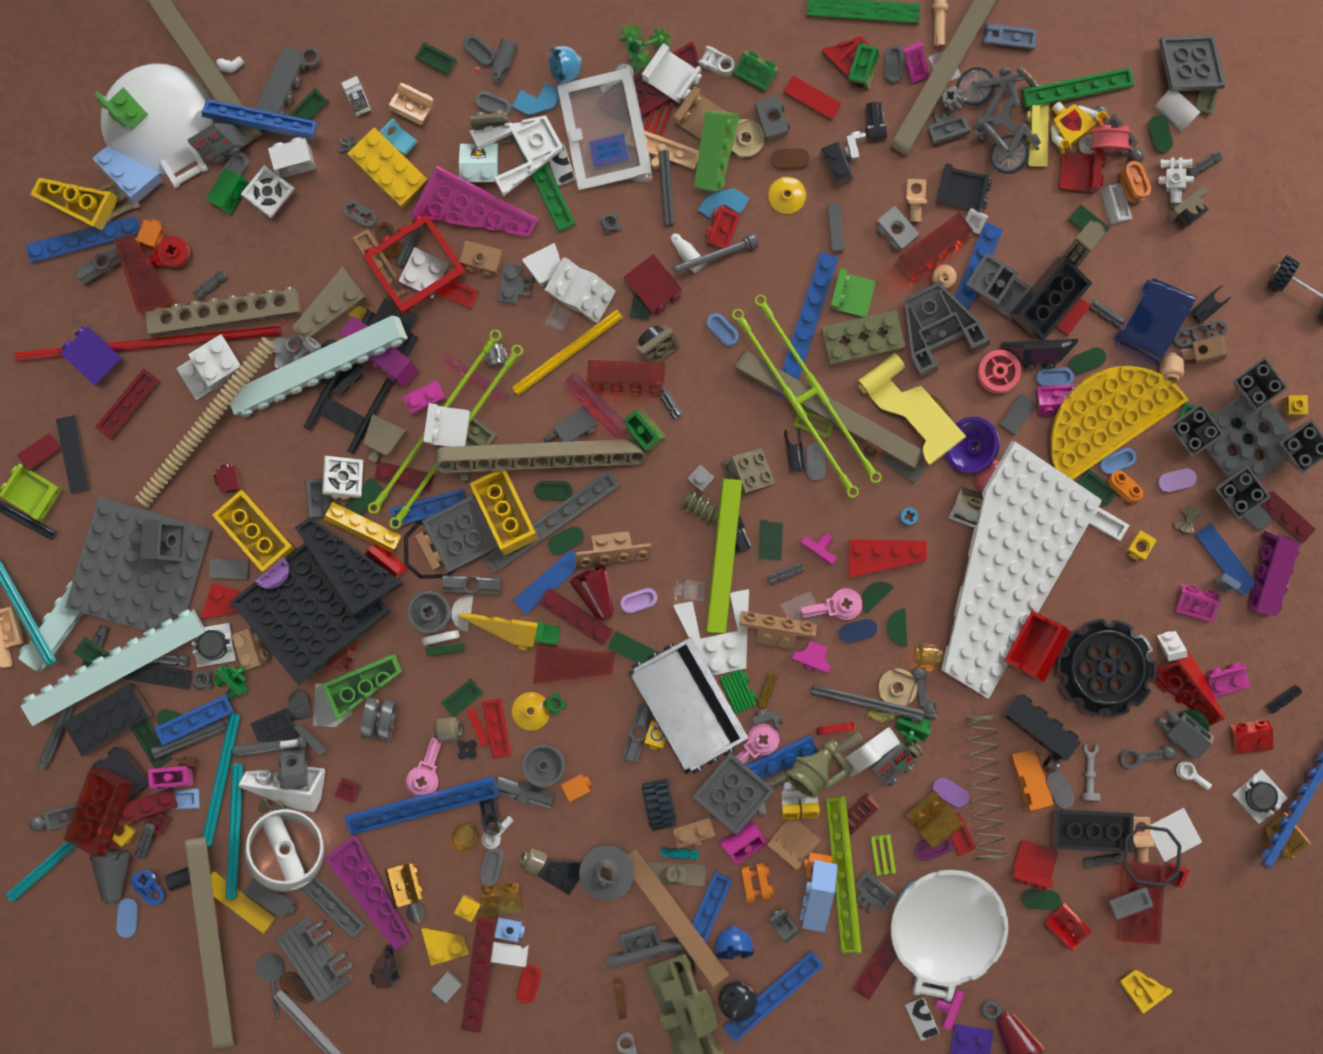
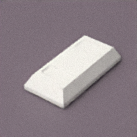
M1096 507L1089 520L1090 525L1118 541H1121L1129 527V524L1099 507Z

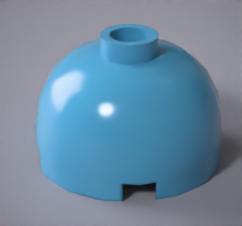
M551 47L549 52H552V57H549V67L552 77L557 78L558 82L556 83L558 85L572 82L578 76L580 67H582L581 57L571 47Z

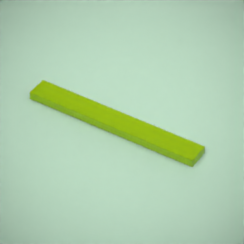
M722 478L706 632L726 633L742 480Z
M845 796L825 798L832 863L838 864L835 896L841 954L860 953L862 950Z

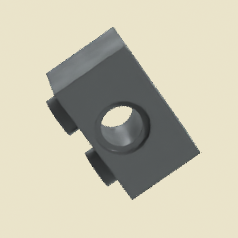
M776 95L756 101L754 107L765 134V141L787 136L790 124L788 118L783 116L782 112L785 110L782 100L778 101ZM776 115L778 120L772 122L768 119V116Z
M298 746L281 750V757H278V765L281 771H278L279 782H283L285 790L308 786V758L305 748Z

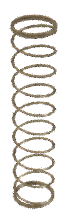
M980 716L966 718L967 722L975 721L967 724V727L995 731L993 733L970 738L967 740L968 742L997 746L991 749L982 750L969 754L970 758L998 761L996 763L976 767L970 770L971 773L997 776V778L974 783L971 785L972 788L999 792L973 799L972 802L980 805L1000 807L997 809L977 813L973 815V817L979 820L1002 822L999 824L976 829L974 833L978 835L1001 837V839L980 843L976 845L975 848L978 850L1000 852L1003 854L976 856V860H998L1007 858V855H1005V851L978 848V846L1004 840V836L976 832L982 829L999 826L1004 823V821L975 817L980 814L997 811L1003 808V806L975 802L979 799L999 795L1002 793V791L997 789L974 787V785L1000 779L1001 776L997 774L973 771L979 768L996 765L1000 761L992 758L971 756L974 754L997 749L999 746L997 744L970 741L973 739L993 735L998 731L992 728L969 726L971 724L980 723L988 720H996L997 716Z

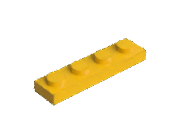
M334 502L331 503L323 519L391 553L394 552L401 538V535Z

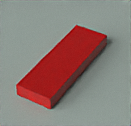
M794 75L783 91L786 95L831 121L842 104Z
M501 698L482 702L492 758L512 755Z

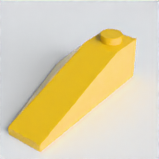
M459 613V618L512 645H517L519 650L528 651V648H532L534 645L538 623L513 619L507 621L498 617L488 618L483 615Z

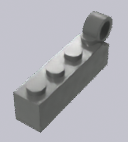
M284 45L255 109L285 115L286 105H289L293 98L292 92L294 88L299 86L302 70L315 68L321 62L317 49L307 47L301 52ZM314 53L316 54L315 61L311 63L306 62V55Z

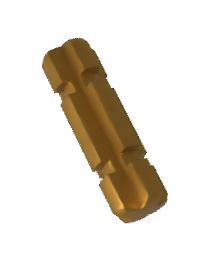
M768 672L767 681L764 683L760 694L761 698L757 702V707L761 709L767 708V701L771 697L775 686L774 682H776L778 677L776 673Z

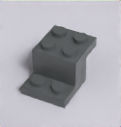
M987 252L965 285L981 295L979 299L981 302L1010 320L1013 317L1009 313L1032 288L1016 277L1019 272Z

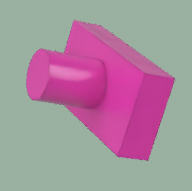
M918 42L903 48L910 81L914 83L930 77L923 45Z
M824 533L817 543L807 536L800 543L831 566L837 559V557L826 550L834 540L827 533Z
M957 990L953 1002L938 998L935 1009L948 1013L944 1028L952 1030L965 992Z

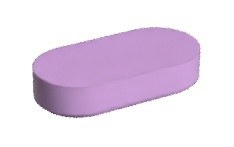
M1181 469L1165 473L1159 477L1158 487L1166 493L1190 488L1196 483L1197 476L1191 469Z
M650 588L627 594L622 597L620 607L627 614L653 607L657 602V594Z

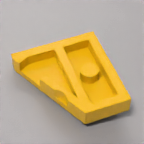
M428 928L421 929L431 966L469 955L464 935Z
M1133 970L1119 980V983L1141 1014L1147 1012L1172 993L1171 989L1158 984L1157 981L1146 977L1137 970Z

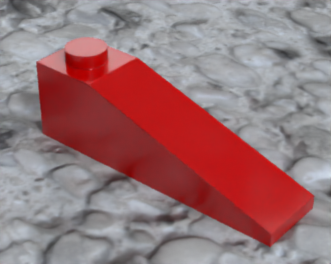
M1187 650L1188 657L1172 661H1168L1166 658L1156 666L1155 683L1165 693L1168 691L1173 695L1175 701L1179 704L1182 702L1190 710H1197L1203 713L1209 721V726L1224 720L1225 716L1200 667Z

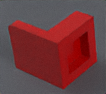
M1167 862L1160 880L1165 882L1176 873V864ZM1180 866L1179 875L1169 884L1177 888H1183L1190 870Z

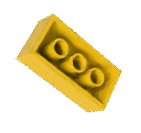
M375 127L347 153L350 160L402 211L423 192L428 182V179Z
M506 470L494 471L469 483L504 556L539 539Z
M242 490L212 515L263 573L283 556L286 558L295 550Z

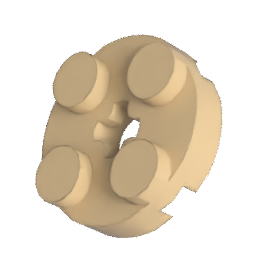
M748 119L739 120L731 152L739 158H750L757 155L764 146L765 134L762 127ZM743 134L746 136L750 135L751 138L748 143L741 141Z
M904 669L889 670L879 681V696L885 702L906 706L915 698L917 684L912 674ZM897 683H900V687L903 688V691H899L896 694L894 693V689L892 688V686L897 685Z

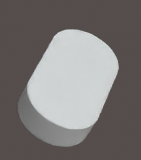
M459 630L424 637L421 638L423 646H429L459 639L460 634Z

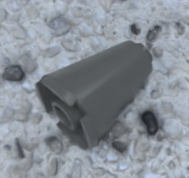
M106 849V852L100 854V850L89 854L101 901H105V904H116L121 899L129 852L126 853V850Z

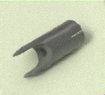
M501 39L491 73V78L497 84L502 83L511 65L517 44L513 41Z

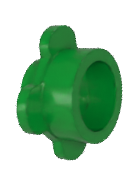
M554 692L552 697L544 700L543 703L545 707L549 708L552 715H557L558 711L567 705L566 701H563L557 692Z

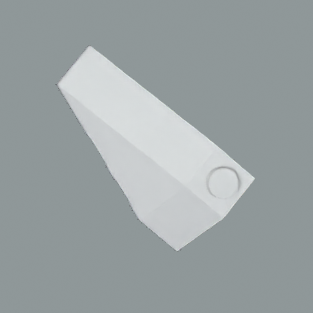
M308 766V786L285 790L283 782H279L278 772H271L269 769L246 771L239 783V787L273 801H281L283 805L291 808L314 812L322 797L325 769Z

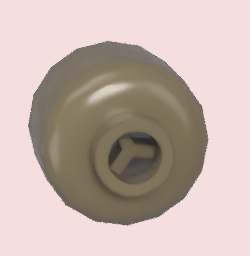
M455 717L440 718L437 720L436 726H433V735L441 743L456 742L463 734L462 723Z
M533 848L528 849L522 853L519 866H521L524 873L537 876L547 861V855Z

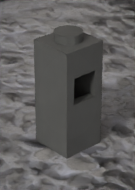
M253 878L244 892L282 919L286 918V916L290 917L296 908L293 906L296 902L281 891H275L263 886L255 878Z

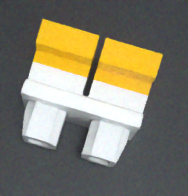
M790 782L784 783L781 795L782 820L799 819L800 811L801 819L819 818L820 809L817 797H807L801 792L795 791V787Z

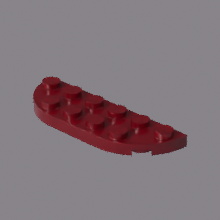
M693 41L672 53L695 69L697 68L698 54ZM643 72L633 77L641 117L672 99L642 79ZM624 84L597 100L598 105L608 114L620 119H631Z

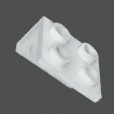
M429 403L423 442L447 447L466 446L470 411L439 407L437 404Z

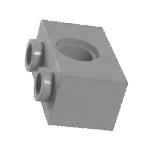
M896 206L892 207L877 220V230L882 236L886 235L890 240L889 244L894 250L898 249L902 252L919 237V233ZM897 226L901 229V233L894 234L891 228Z

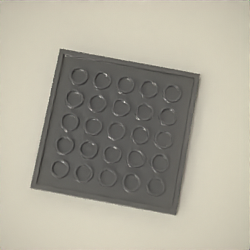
M98 497L65 608L145 631L151 628L157 630L162 627L161 623L168 619L173 621L179 618V613L187 610L211 529ZM143 520L187 523L185 561L141 559Z

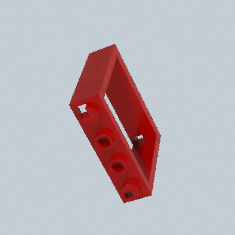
M428 215L416 217L408 227L406 225L400 227L396 231L397 234L392 237L389 235L380 241V245L377 247L371 246L364 251L363 260L401 316L465 275V269ZM426 224L455 269L402 303L372 258Z

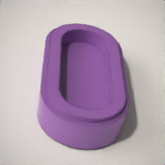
M939 778L933 783V792L936 791L943 800L953 806L963 807L968 803V792L946 778Z

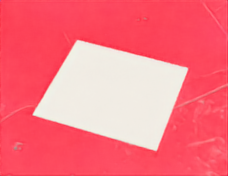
M316 684L313 726L336 727L352 715L353 709L337 720L322 684Z
M1184 808L1150 825L1169 829L1181 844V853L1202 843ZM1150 830V835L1165 862L1177 856L1178 846L1167 832Z

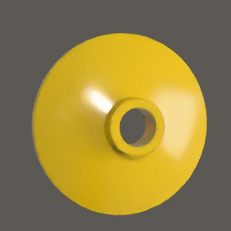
M782 177L771 185L768 199L772 208L777 212L793 214L803 207L806 200V191L802 183L797 179ZM789 191L791 193V196L786 197L784 195V192Z
M527 692L520 695L512 706V717L515 723L528 731L542 728L550 717L549 708L543 704L544 700H546L545 697L535 692ZM530 707L534 709V714L532 715L527 713V709Z

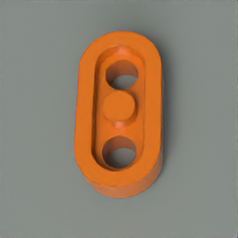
M1114 471L1109 476L1108 483L1110 487L1128 503L1136 504L1142 499V488L1123 471Z

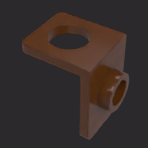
M190 757L177 758L176 761L180 762L178 767L192 766L194 783L200 764L194 763L195 759Z

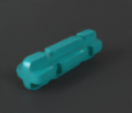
M662 847L660 856L662 858L672 857L671 859L687 860V858H690V860H698L699 852L693 849L688 851V849Z

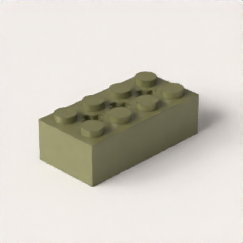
M897 310L821 328L829 367L900 352L905 348ZM879 331L885 333L884 338H881L880 335L877 336ZM861 335L867 337L865 342L859 340L858 338H860ZM842 339L849 342L846 347H844V344L839 343Z

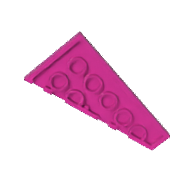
M438 166L435 167L410 215L412 217L428 215L431 220L436 219L452 224L482 227L493 231H506V233L528 237L538 221V218Z

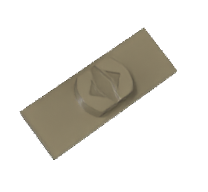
M648 862V865L662 884L705 886L706 865Z

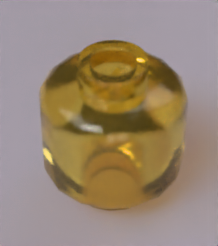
M921 643L918 648H915L914 661L918 663L919 667L935 669L939 666L940 662H943L944 654L943 651H940L937 644Z
M468 822L465 825L458 824L450 836L451 846L462 853L470 851L479 837L475 831L476 827Z

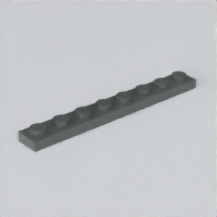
M608 470L532 523L539 538L538 540L505 556L498 547L483 559L494 574L620 487V485Z

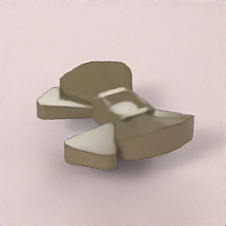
M1193 507L1182 508L1181 512L1187 517L1186 521H1175V528L1177 530L1180 529L1186 534H1194V525L1201 512Z
M266 798L261 799L258 805V811L267 812V814L285 809L281 801H278L275 807L268 804Z

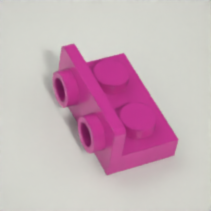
M1075 384L1038 386L1036 388L1039 406L1038 416L1049 417L1056 415L1063 400L1075 387Z
M1182 585L1175 611L1213 622L1220 604V598L1212 590L1203 591L1194 585Z
M1237 662L1228 665L1229 669L1223 671L1221 667L1209 670L1210 674L1205 677L1214 697L1250 687L1245 668H1247L1246 664L1240 665Z

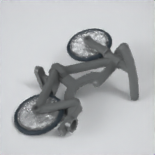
M974 67L965 71L957 83V90L961 89L964 92L965 104L970 106L982 105L992 97L995 88H999L984 115L976 119V126L982 131L979 132L976 129L973 132L982 143L987 135L995 142L991 149L990 160L997 171L1003 174L1016 173L1026 165L1030 155L1028 144L1024 138L1027 136L1036 151L1040 149L1038 145L1041 144V141L1036 133L1032 134L1026 123L1016 125L1011 121V109L1020 106L1015 83L1025 80L1030 87L1038 86V84L1023 67L1017 68L1018 74H1012L1009 67H1004L999 71L1000 77H994L985 68ZM1008 87L1011 97L1006 101L1002 115L992 116ZM1005 124L1015 135L1000 137L992 126Z

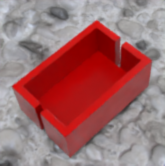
M1031 611L1004 661L1012 668L1044 683L1071 631L1064 625L1048 619L1035 611Z

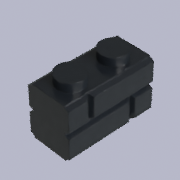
M836 142L821 148L820 154L830 178H832L834 188L852 181L853 174L840 143Z

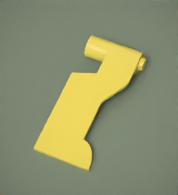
M893 353L860 378L857 387L863 395L867 393L881 410L905 417L926 441L923 446V454L930 466L965 439L966 436L922 386L905 392H901L891 379L906 367L900 357Z

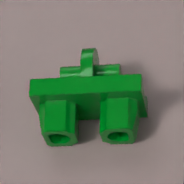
M225 664L214 672L216 675L212 682L217 687H222L226 683L230 687L226 692V696L231 700L241 696L250 689L244 683L246 678L242 675L245 671L243 667L237 670L234 666L229 668Z
M899 716L894 728L901 731L900 736L906 738L904 744L909 745L911 740L918 743L919 739L927 740L931 733L930 720L924 718L923 721H919L916 724L911 722V718Z

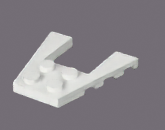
M546 116L525 119L514 124L510 122L505 123L503 126L484 127L483 130L469 131L477 149L513 135L527 163L494 177L503 196L563 150V146Z
M749 589L730 593L738 630L730 633L700 639L693 602L673 605L688 637H691L713 676L746 669L748 627L740 626L739 624L741 611L748 612Z

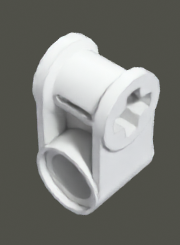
M706 46V51L702 59L698 61V65L725 78L732 76L734 71L733 59L713 47ZM725 63L731 65L728 70L722 69L721 66Z

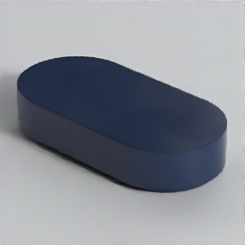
M871 619L848 623L840 628L839 637L845 643L868 639L876 634L877 625Z

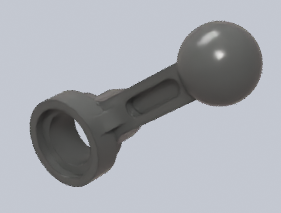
M916 666L912 670V676L917 683L920 707L924 706L927 719L937 720L938 711L934 700L928 699L925 682L927 670L923 666Z
M1166 745L1158 751L1138 753L1135 750L1128 749L1122 753L1120 759L1124 767L1133 769L1141 761L1158 758L1173 760L1177 752L1171 745ZM1128 753H1132L1136 757V761L1132 765L1125 762V756Z

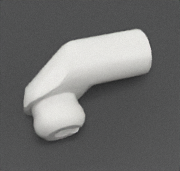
M240 56L232 62L222 58L216 61V67L219 71L230 74L245 64Z

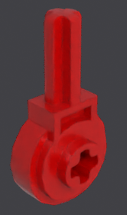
M168 236L160 242L157 249L152 250L154 255L132 263V270L135 274H138L155 266H159L161 269L166 266L170 268L181 267L189 259L190 248L182 238Z

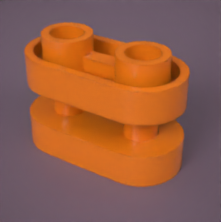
M1131 161L1120 171L1119 181L1127 200L1133 204L1140 203L1151 192V185L1144 167L1137 161Z
M764 862L757 863V870L752 871L749 870L748 865L741 866L747 905L755 904L756 897H762V901L767 902L771 901L770 897L774 896L772 885H768L767 878L770 877L769 867L764 866ZM758 877L760 889L753 890L751 878Z

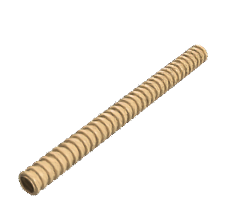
M266 337L261 338L262 341L257 343L258 346H255L254 351L250 352L251 355L247 356V360L242 362L243 365H240L239 370L235 371L236 374L231 376L232 379H229L228 384L224 385L225 388H221V393H217V398H213V403H209V407L205 408L206 411L202 412V416H199L198 421L194 422L195 425L191 426V430H188L187 435L183 436L184 439L180 440V444H177L176 449L172 450L173 453L169 454V458H166L165 463L161 464L162 467H158V472H154V477H150V482L147 481L146 486L142 487L143 490L139 491V495L135 496L139 504L147 508L150 507L149 503L154 502L153 498H157V493H161V489L165 488L164 485L168 484V480H171L172 475L176 474L175 471H178L179 466L183 465V461L187 460L186 457H189L191 455L190 452L194 451V447L198 446L197 443H201V438H205V433H209V428L212 429V425L217 423L216 420L220 419V414H224L223 411L228 409L227 406H230L231 401L235 400L234 397L239 395L238 392H241L242 387L246 386L245 383L250 381L249 378H253V373H257V368H261L260 364H264V359H268V354H272V349H276L274 343Z

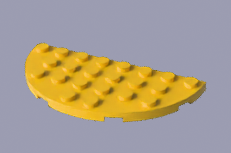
M1111 367L1090 375L1069 392L1057 411L1050 437L1053 467L1073 480L1188 401V398L1175 383L1167 378L1165 379L1162 374L1142 367Z

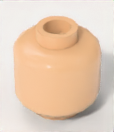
M947 264L936 266L931 273L932 283L939 282L945 289L952 287L957 279L955 269Z
M1168 353L1160 359L1159 373L1173 383L1178 382L1184 376V359L1176 353Z

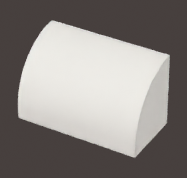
M1169 90L1154 106L1181 133L1200 113L1178 91Z

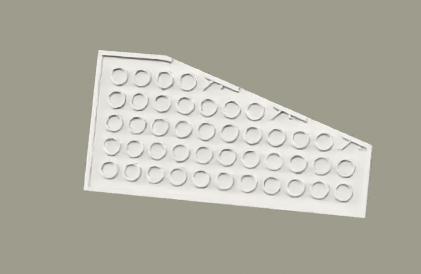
M1011 441L982 493L983 501L970 544L969 561L963 586L960 587L949 646L946 647L941 668L943 672L987 699L990 698L1008 666L1004 660L1031 611L1039 612L1087 528L1092 514L1101 503L1100 498L1015 441Z

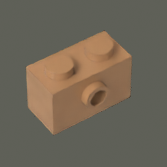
M465 240L459 262L466 271L474 272L475 269L481 271L483 275L492 277V274L498 275L503 252L497 248Z
M709 817L672 829L678 848L690 844L693 848L702 845V840L715 836Z

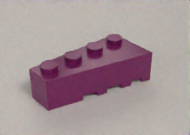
M353 316L340 331L339 335L345 338L367 328V326ZM392 347L385 349L386 352L383 354H374L368 357L371 361L370 364L378 371L380 369L383 370L387 378L391 381L395 380L404 388L419 372L410 359Z
M1264 530L1263 537L1266 538L1265 547L1261 546L1260 549L1262 562L1260 565H1257L1258 582H1254L1249 608L1256 612L1277 617L1283 606L1282 600L1288 590V581L1290 575L1294 572V563L1300 553L1301 543L1285 535Z

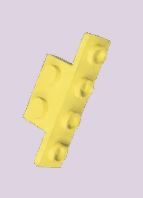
M1049 104L1042 106L1032 105L1029 111H1027L1026 121L1029 123L1032 134L1036 133L1039 137L1041 144L1038 145L1040 149L1036 151L1030 139L1026 136V141H1029L1030 154L1028 166L1047 167Z

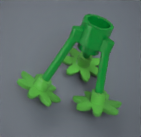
M630 22L629 29L624 26L621 27L624 34L620 35L619 38L626 39L627 52L630 54L629 58L633 60L629 66H636L637 73L641 71V68L646 69L648 66L646 63H650L652 60L651 58H646L649 52L648 50L644 51L645 46L653 44V48H656L658 46L661 47L663 43L671 46V43L666 40L671 37V34H665V27H662L660 31L654 28L655 35L650 36L652 40L643 43L637 40L644 38L642 34L638 33L641 30V26L634 28L633 23Z

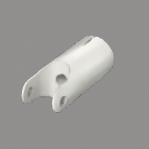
M675 233L671 236L672 243L675 245L678 256L683 262L701 256L679 234ZM706 263L690 268V270L693 274H695L696 272L701 270L706 265Z

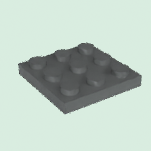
M1214 35L1160 38L1159 44L1170 91L1223 89L1226 86Z
M474 495L422 521L448 573L499 547Z
M729 752L692 797L737 835L775 790Z

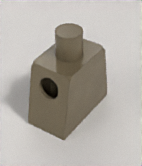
M373 414L363 443L366 447L370 448L366 459L377 463L381 454L390 457L407 432Z

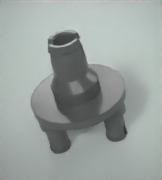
M610 845L596 847L582 860L579 870L580 881L585 891L592 897L604 901L615 900L623 896L633 883V863L630 857L620 848ZM604 868L611 870V878H603L601 870Z

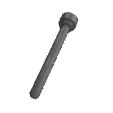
M754 233L746 235L741 242L678 264L673 267V271L679 273L744 248L746 250L758 248V240Z

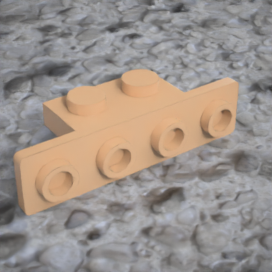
M0 605V668H7L13 666L10 647L23 644L24 641L19 617L14 607L10 606L1 609Z

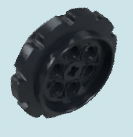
M1097 619L1083 624V632L1073 630L1063 647L1065 654H1060L1057 658L1056 673L1057 676L1064 678V682L1060 684L1063 694L1071 703L1078 701L1080 703V711L1095 717L1101 716V713L1104 711L1108 718L1118 717L1129 713V706L1131 704L1138 707L1149 696L1151 690L1147 687L1148 682L1155 681L1156 661L1149 659V654L1153 650L1143 634L1135 636L1133 634L1134 627L1120 620H1112L1111 624L1108 625L1105 619ZM1112 646L1118 647V656H1113L1111 654L1110 650ZM1093 647L1099 648L1100 655L1098 657L1092 655L1091 649ZM1123 662L1128 663L1130 666V670L1127 673L1121 669ZM1084 664L1091 666L1090 674L1083 672L1082 667ZM1104 665H1109L1108 671L1103 672ZM1115 679L1121 682L1119 690L1114 689L1112 686ZM1095 680H1099L1102 684V688L1099 691L1093 687Z

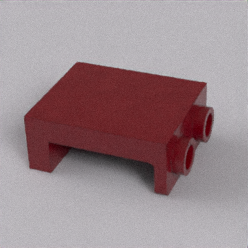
M654 254L624 276L625 283L633 289L649 309L651 315L655 313L659 315L666 309L665 305L670 301L674 303L681 297L682 288Z

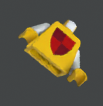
M1058 102L1052 107L1053 112L1057 115L1053 119L1051 127L1052 141L1060 148L1061 153L1064 154L1065 149L1068 150L1070 148L1072 150L1073 145L1079 142L1082 137L1087 136L1090 130L1096 127V122L1099 125H1104L1103 119L1109 120V117L1105 111L1097 112L1083 106H1077L1076 104L1066 109L1061 102Z

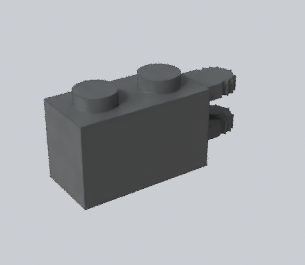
M583 405L554 424L553 429L555 431L544 438V442L549 443L557 436H559L561 442L580 441L579 438L586 435L588 437L593 434L598 425L586 406Z
M1170 709L1166 710L1165 715L1174 724L1171 725L1164 718H1159L1157 720L1158 724L1168 732L1167 736L1172 743L1180 745L1187 755L1198 760L1212 745L1215 737L1185 712L1179 717Z

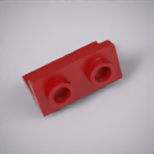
M723 205L714 208L711 219H713L712 225H708L704 234L707 237L706 243L721 249L729 246L740 214L724 208L725 206Z
M1257 720L1250 723L1239 722L1230 725L1233 733V751L1235 755L1274 750L1273 728L1268 720Z
M1065 903L1055 910L1045 922L1047 930L1051 934H1055L1060 939L1061 944L1065 948H1069L1070 951H1074L1076 946L1092 932Z

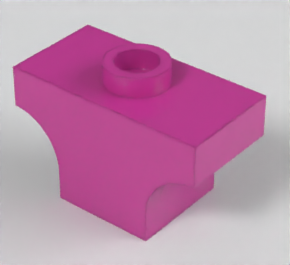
M809 641L804 651H795L792 660L804 664L803 668L812 672L817 669L828 674L831 665L825 659L828 648Z

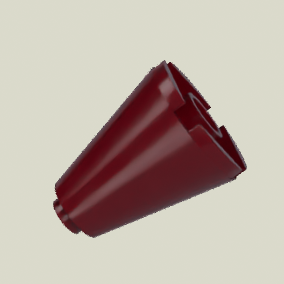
M604 565L594 567L595 571H584L574 576L569 582L596 619L601 618L604 621L612 617L611 613L614 612L606 568Z
M1005 1012L998 1017L999 1021L996 1023L1006 1054H1042L1045 1051L1044 1046L1014 1013L1009 1014V1012Z

